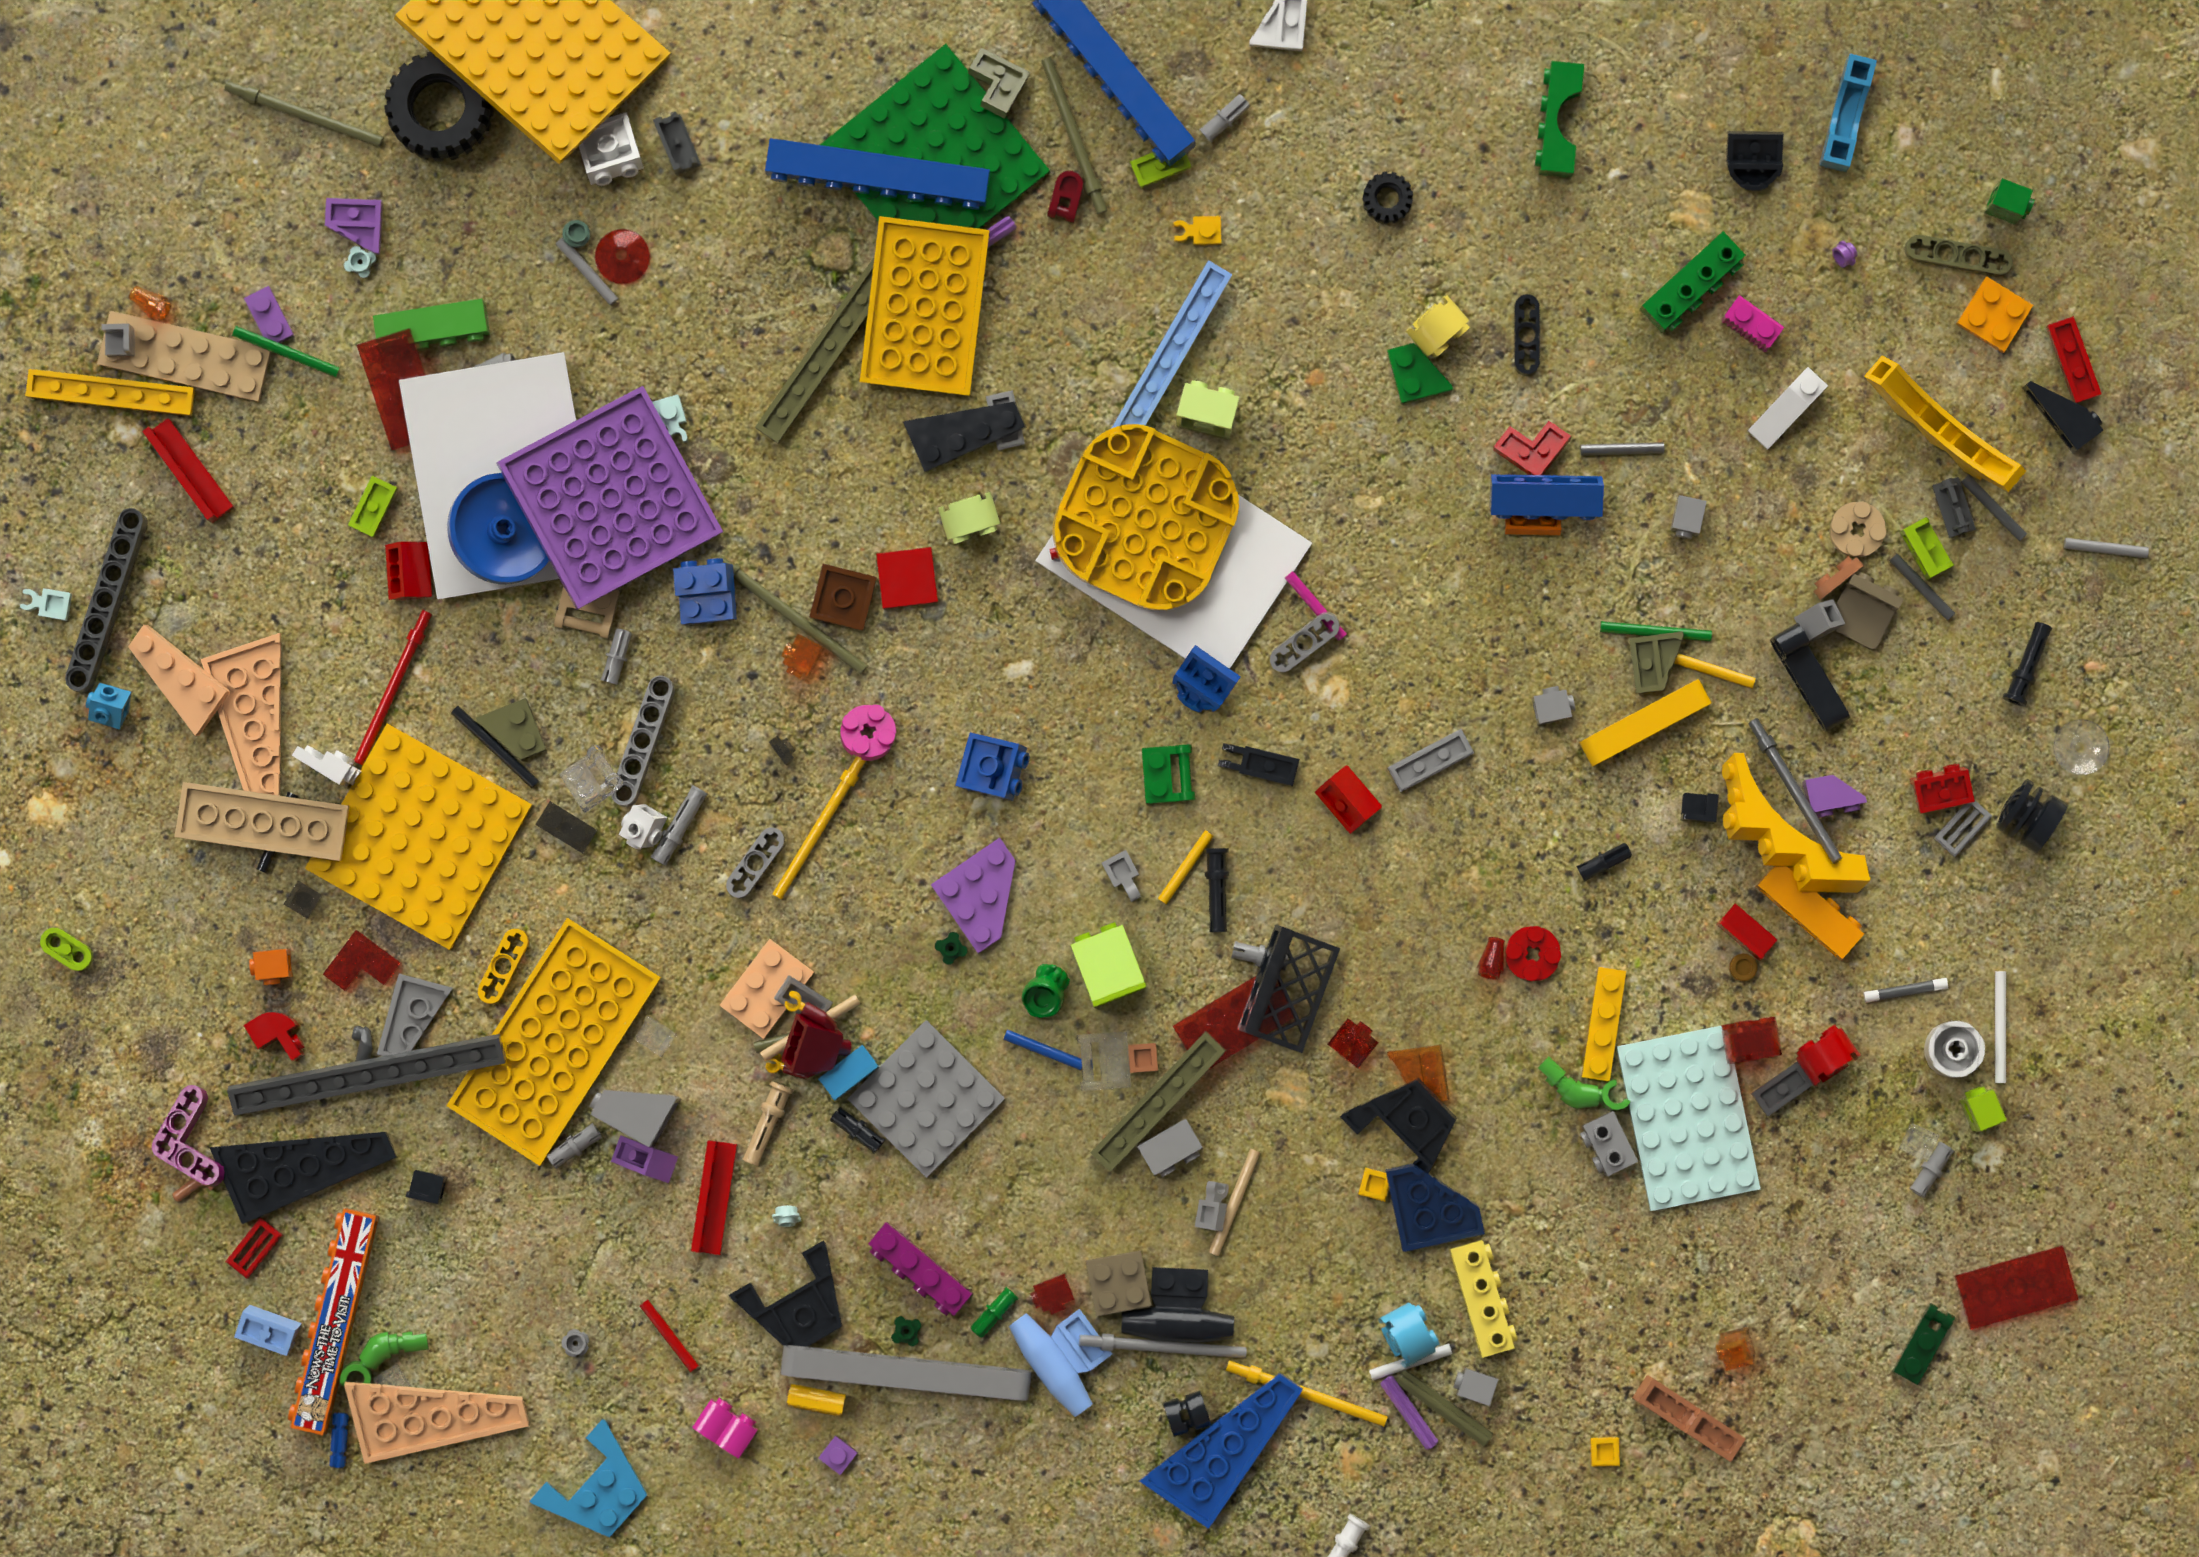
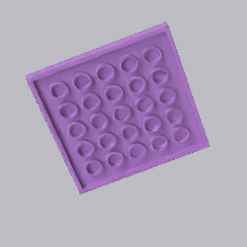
M644 386L633 390L496 463L576 610L723 532Z

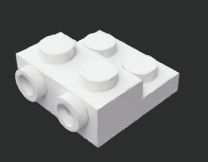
M627 112L607 118L579 145L591 185L596 183L599 186L609 184L612 178L621 175L626 178L637 175L638 170L644 168Z
M307 745L305 749L297 746L292 754L293 757L346 788L349 784L354 785L355 779L362 772L353 766L355 760L338 750L335 754L327 751L324 755Z

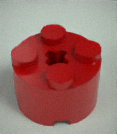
M1835 1024L1821 1033L1822 1036L1819 1037L1820 1040L1814 1043L1813 1040H1810L1796 1052L1798 1055L1796 1061L1814 1087L1819 1085L1820 1080L1824 1083L1848 1067L1849 1061L1852 1059L1856 1061L1861 1056L1843 1028L1838 1029Z

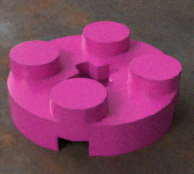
M862 705L852 709L844 716L840 730V739L844 749L852 756L854 754L857 757H861V760L866 761L877 760L885 756L894 744L896 736L894 720L880 705ZM865 727L875 730L873 738L869 739L867 735H861Z

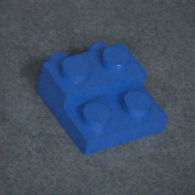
M723 558L707 559V565L697 566V561L680 562L681 568H673L675 596L679 597L682 625L737 620L733 564L723 563Z
M970 732L955 786L1013 801L1014 796H1018L1022 790V780L1019 778L1021 770L1025 769L1029 764L1028 747Z

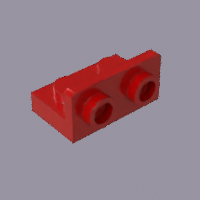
M1960 764L1944 766L1943 771L1933 773L1932 770L1916 772V777L1910 778V784L1913 785L1917 808L1920 814L1975 802L1969 770L1965 767H1960Z

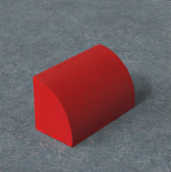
M400 541L385 545L389 600H411L432 597L428 543Z

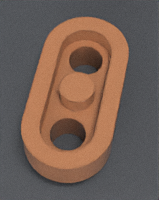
M1848 556L1836 566L1839 571L1835 575L1830 577L1827 573L1814 583L1817 589L1813 592L1821 600L1864 565L1857 557L1852 560Z

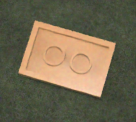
M769 939L719 1006L765 1039L787 1010L785 1005L775 1000L774 997L788 975L806 985L815 972Z

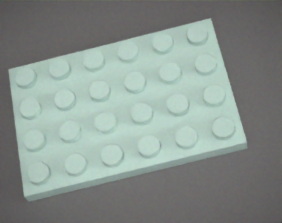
M1727 1025L1616 1047L1626 1097L1628 1100H1631L1628 1107L1650 1211L1761 1189Z

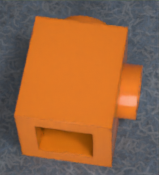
M279 949L253 952V959H249L251 976L255 975V980L263 981L264 985L280 984V979L293 977L290 950Z

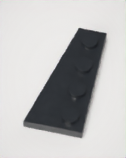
M1016 402L903 421L923 470L926 473L1027 428Z

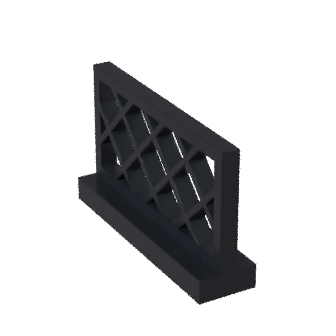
M1275 925L1237 1030L1303 1053L1340 948L1283 926ZM1293 937L1302 940L1306 949L1305 952L1295 957L1292 956L1289 949ZM1308 943L1314 944V945H1316V946L1313 947V948H1310V946H1309ZM1321 948L1330 950L1328 962L1318 966L1313 952ZM1308 955L1314 969L1301 975L1295 961ZM1291 963L1297 977L1283 983L1280 971L1282 967ZM1316 973L1320 981L1318 989L1308 992L1303 979ZM1299 981L1304 995L1291 1001L1285 987ZM1282 990L1287 1004L1273 1009L1270 1002L1273 993ZM1307 999L1310 1006L1309 1014L1299 1019L1293 1005ZM1290 1008L1295 1021L1281 1027L1276 1014ZM1272 1016L1278 1030L1269 1034L1259 1032L1262 1021ZM1297 1025L1301 1036L1298 1044L1294 1045L1288 1042L1284 1031ZM1280 1034L1282 1040L1275 1038L1274 1036Z

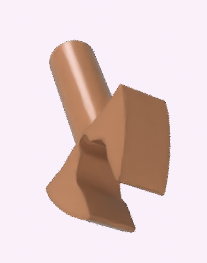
M203 1166L199 1168V1170L205 1172V1170L207 1169ZM192 1178L173 1192L172 1196L175 1201L180 1202L200 1186L207 1185L201 1184ZM207 1186V1187H208V1189L211 1191V1190H213L216 1186H213V1187Z

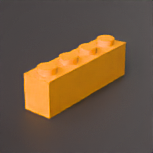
M1772 866L1755 887L1838 960H1842L1864 935L1860 931L1862 925L1851 916L1848 918L1844 917L1839 912L1841 907L1828 897L1825 900L1818 892L1799 891L1797 881L1793 876V866Z

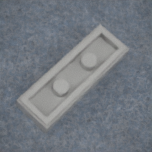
M1459 729L1389 766L1387 769L1399 791L1402 792L1474 754V751L1462 729Z

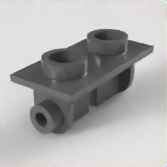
M1959 477L1949 478L1932 485L1949 538L1976 530Z

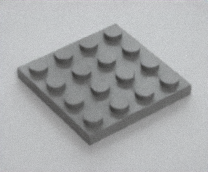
M925 1020L848 1100L927 1178L1005 1098Z

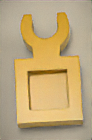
M1193 216V224L1190 225L1183 220L1174 222V227H1182L1185 230L1182 236H1174L1175 242L1181 243L1185 242L1188 238H1193L1194 246L1221 245V216Z

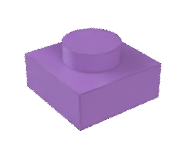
M835 1436L818 1458L841 1475L858 1452L838 1436Z

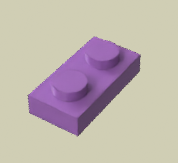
M269 286L244 298L263 337L282 343L295 336Z

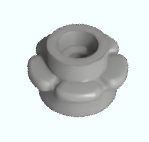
M577 1329L568 1331L567 1336H564L562 1339V1347L565 1348L566 1354L571 1357L582 1356L589 1348L587 1346L589 1343L587 1334L581 1333ZM575 1340L578 1341L577 1346L573 1345V1342Z

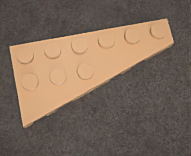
M277 633L203 658L201 662L208 674L231 691L217 711L243 791L280 796L281 633Z
M345 1382L344 1384L364 1464L529 1426L523 1397Z

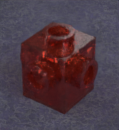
M1347 1018L1327 1045L1358 1069L1379 1042L1371 1036L1373 1030L1362 1021L1355 1024Z

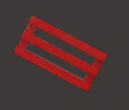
M260 1217L225 1262L246 1279H249L283 1234ZM261 1226L265 1228V1231L237 1264L235 1259ZM271 1233L273 1235L272 1239L249 1268L245 1270L243 1267Z

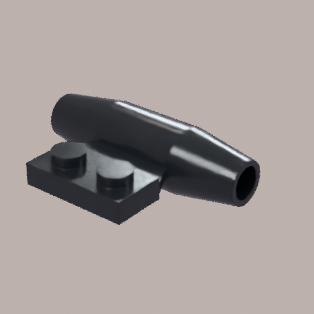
M1152 1267L1151 1297L1156 1307L1122 1311L1121 1333L1155 1341L1201 1343L1233 1339L1234 1316L1201 1309L1207 1300L1208 1270Z

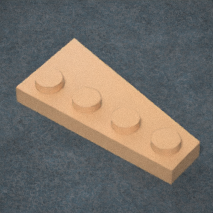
M143 625L128 648L193 734L200 736L231 691L149 625Z

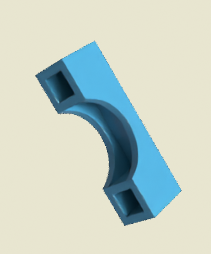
M1851 53L1847 57L1819 166L1847 172L1857 141L1861 114L1871 86L1877 60Z

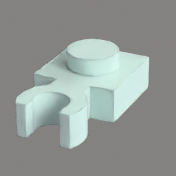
M679 395L653 401L652 403L665 427L668 428L670 436L680 434L682 435L683 442H687V434L679 426V424L687 422Z
M43 588L42 596H39L31 589L23 590V594L31 595L33 600L29 605L20 604V608L26 611H33L39 608L38 616L68 621L72 593Z

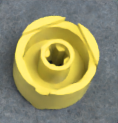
M1448 295L1442 298L1444 304L1440 302L1437 305L1435 303L1412 324L1416 328L1415 330L1408 328L1405 331L1427 357L1430 355L1433 357L1439 356L1449 347L1446 342L1451 337L1454 339L1459 338L1470 328L1467 324L1469 319Z

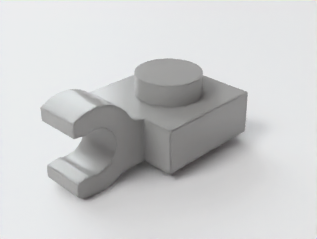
M1126 850L1102 862L1114 888L1123 885L1131 902L1141 897L1132 880L1139 876V873Z
M1213 1181L1207 1182L1206 1200L1199 1199L1195 1227L1223 1231L1227 1204L1221 1203V1201L1228 1194V1184Z

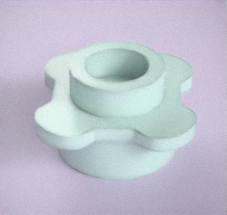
M354 246L350 249L348 261L344 263V268L348 272L354 271L358 273L361 278H366L370 275L369 269L371 264L376 261V256L373 252L367 253L361 250L359 246ZM361 259L363 263L358 264V260Z
M779 1206L775 1208V1214L772 1215L774 1223H777L780 1227L795 1226V1223L801 1221L798 1208L795 1206Z

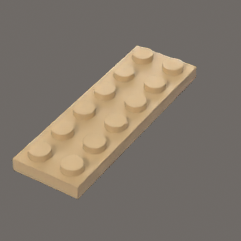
M114 311L109 312L107 324H130L135 328V356H106L104 333L97 365L260 403L272 354L271 351L240 340Z
M183 782L175 837L342 861L350 806Z

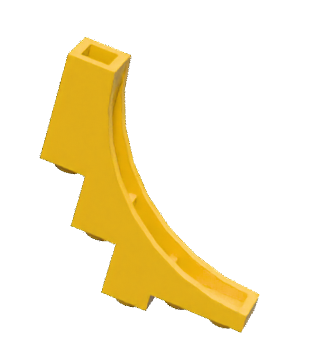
M1881 356L1864 376L1898 416L1913 423L1931 444L1946 451L1965 473L1978 480L1983 478L2007 492L2026 473L2021 464L1990 446L1943 409L1898 363Z
M1733 753L1722 765V776L1726 781L1728 790L1727 799L1729 804H1731V807L1723 814V826L1727 831L1728 840L1758 841V851L1762 856L1763 865L1793 866V876L1797 881L1798 890L1801 892L1858 893L1871 881L1864 855L1839 851L1842 859L1833 864L1821 844L1805 837L1794 829L1770 806L1750 773L1744 753Z

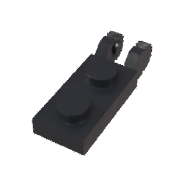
M1223 743L1222 750L1232 754H1242L1243 758L1241 765L1228 760H1219L1218 767L1239 771V774L1293 787L1300 759L1248 746L1243 748Z

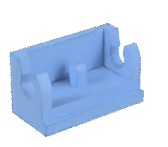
M249 1305L242 1312L234 1338L287 1356L295 1344L294 1339L302 1323Z

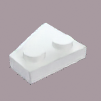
M1275 0L1257 31L1251 37L1249 46L1302 51L1307 0Z

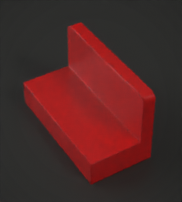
M1347 765L1315 791V794L1350 834L1382 808L1379 801Z
M1736 903L1716 924L1758 961L1765 957L1768 950L1778 940Z

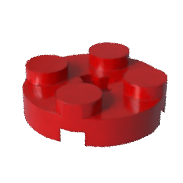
M1539 926L1523 927L1517 930L1509 938L1505 949V960L1509 970L1519 979L1527 981H1541L1548 978L1555 972L1561 959L1558 940L1549 930ZM1529 946L1533 949L1539 948L1538 961L1526 959L1525 956L1528 954L1526 949Z

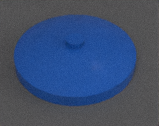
M502 473L482 476L468 484L458 494L448 515V539L454 555L460 564L471 574L494 584H515L533 577L550 561Z

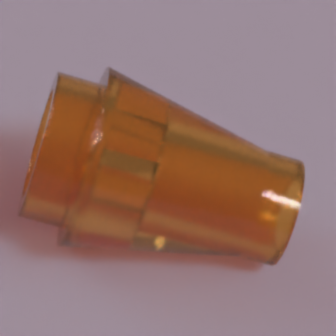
M138 285L129 294V300L133 301L151 320L161 322L171 310L172 304L166 296L143 289Z

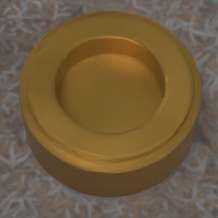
M1738 954L1729 963V972L1737 981H1748L1757 973V962L1749 954Z

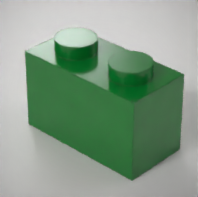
M2002 178L1994 186L1984 213L2015 225L2020 219H2025L2026 215H2029L2035 199L2031 198L2033 190Z

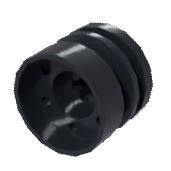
M2026 779L2019 788L2013 791L2004 804L1996 828L2002 832L2012 823L2007 836L2013 837L2020 829L2023 830L2024 834L2020 844L2034 853H2038L2057 828L2068 808V804L2054 795L2048 797L2044 803L2040 802L2043 788L2039 786L2032 795H2029L2034 782Z

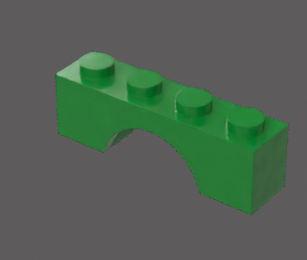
M1551 61L1549 68H1544L1543 85L1548 86L1547 96L1542 95L1540 112H1545L1544 123H1539L1537 134V139H1542L1541 150H1536L1534 165L1539 167V175L1572 178L1574 174L1576 145L1567 141L1561 134L1557 124V114L1564 103L1573 98L1580 97L1585 64Z

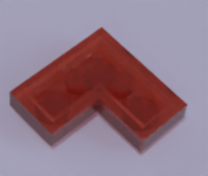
M355 930L323 975L341 989L347 991L362 969L380 983L386 985L402 963L360 931Z

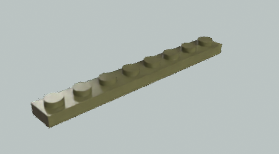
M874 258L755 426L758 431L777 444L780 443L867 318Z

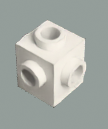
M646 804L633 805L630 812L624 816L621 822L623 827L619 835L627 839L626 843L635 849L640 850L641 848L653 847L662 837L661 830L667 817Z

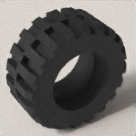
M427 52L425 57H420V55L412 57L413 62L408 65L403 63L399 67V74L397 76L393 75L390 79V89H386L385 99L387 100V105L384 107L391 130L411 153H416L420 158L426 160L433 158L434 161L443 162L444 158H450L452 161L459 159V155L464 152L468 155L473 151L472 147L476 143L480 145L485 139L483 134L485 131H489L491 127L490 117L493 116L494 107L432 52ZM438 82L450 83L457 87L464 97V112L459 121L452 127L442 131H430L421 126L416 120L413 109L414 102L419 93L427 86Z

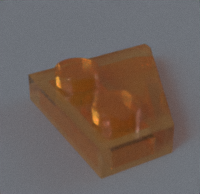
M1442 1044L1387 1052L1389 1059L1393 1060L1406 1083L1419 1078L1441 1101L1450 1099Z

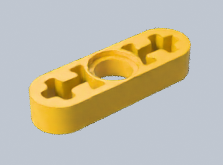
M510 929L504 934L478 986V996L483 1002L495 1004L503 998L529 945L528 935L524 931ZM517 934H520V940L523 942V945L521 947L516 946L512 952L518 954L516 960L508 954H502L503 948L509 951L512 943L508 941L509 937H515ZM501 958H506L511 963V970L504 975L499 974L495 967L497 961ZM492 973L497 978L505 979L503 985L497 982L495 986L498 995L487 999V993L483 990L485 986L490 987L494 982V979L489 978L490 974Z

